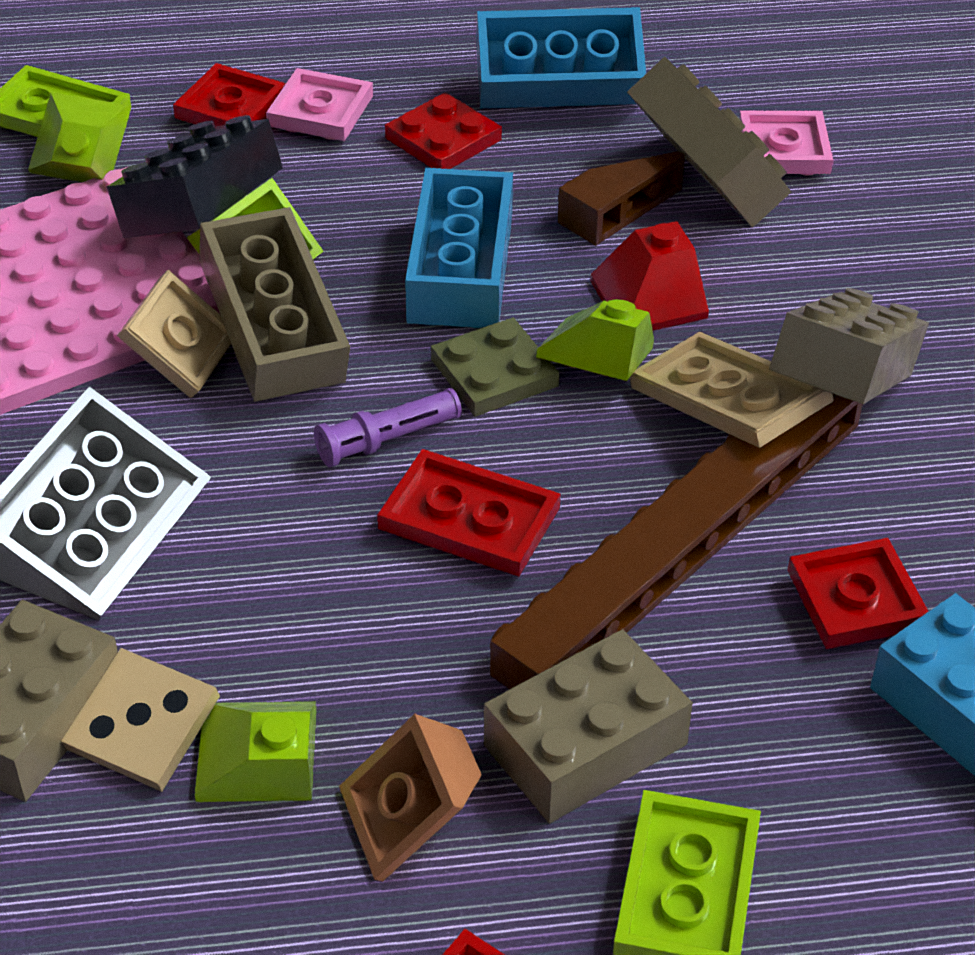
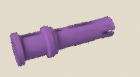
M448 388L443 392L373 415L368 411L364 412L362 410L353 413L350 420L332 426L326 423L316 425L314 428L315 445L324 464L327 467L339 465L341 458L363 452L366 455L376 452L380 448L381 442L419 431L449 419L459 418L462 414V407L457 393L454 389Z

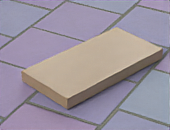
M702 332L696 333L637 368L630 377L632 389L758 448L833 402L831 392L769 370L771 361Z

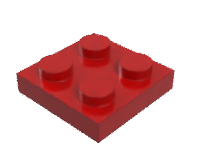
M215 63L173 104L174 117L194 125L205 121H213L215 126L225 125L226 121L249 115L251 121L263 120L267 118V110L286 83Z
M444 92L385 124V138L431 168L452 169L501 141L502 126Z
M889 538L790 556L787 571L826 649L894 636L929 612Z

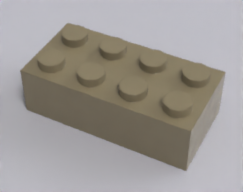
M663 57L627 93L661 134L679 152L685 154V159L753 228L791 193V190L781 179L787 172L771 154L764 157L769 149L753 131L749 133L747 131L741 132L745 125L731 109L727 108L721 111L718 109L722 103L706 85L699 89L695 87L700 82L684 64L676 68L666 57Z
M291 207L200 223L199 262L254 402L346 383L350 344Z
M846 288L845 293H833L831 296L820 298V300L813 303H806L805 306L786 313L769 370L865 404L912 375L929 322L918 319V311L913 308L891 303L890 307L887 308L872 303L873 296L869 293Z

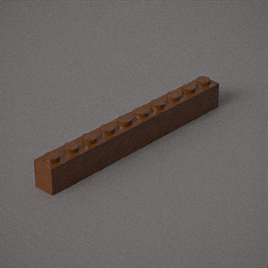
M832 393L833 402L760 448L729 434L722 445L712 453H705L698 460L695 468L682 479H674L667 486L663 495L650 506L641 507L635 513L631 522L617 534L608 535L601 542L597 551L584 562L572 565L563 579L547 593L542 592L531 601L528 609L512 623H504L496 630L490 640V676L508 689H512L622 629L626 633L630 631L855 430L859 424L862 404Z

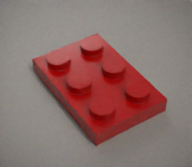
M422 449L377 514L378 529L520 577L560 509L561 493Z

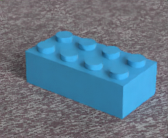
M640 7L477 11L476 50L480 109L636 104L627 91L646 74Z
M425 168L405 279L407 323L429 326L443 325L483 328L500 322L513 215V172Z
M955 593L880 645L870 688L975 776V607Z

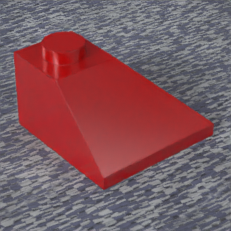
M677 221L634 230L591 273L590 282L602 301L625 300L633 303L636 309L649 312L653 331L708 319L709 309L696 251Z

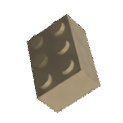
M23 599L0 624V791L26 802L67 751L61 740L115 658L118 650L115 637Z
M622 629L484 703V746L550 824L687 745L693 702Z

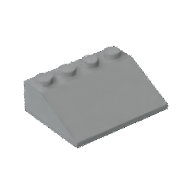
M89 386L0 485V581L99 620L205 487L211 476Z

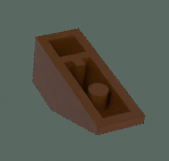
M677 151L588 169L559 187L558 223L593 245L600 244L682 190L685 154Z

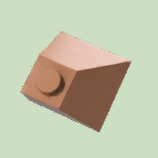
M414 714L339 785L374 880L383 882L465 805L482 774L462 730Z

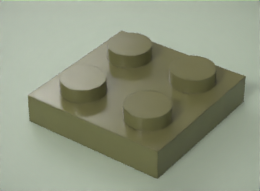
M514 317L431 346L432 362L474 417L559 386V371L550 361L536 357L538 346Z

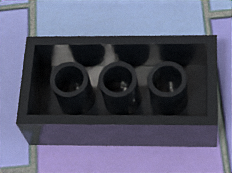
M245 115L230 119L222 126H215L213 121L192 125L188 128L189 134L168 140V148L150 152L144 156L146 162L123 169L121 171L122 177L107 186L123 238L200 229V223L210 222L283 169L269 119L251 121V117Z

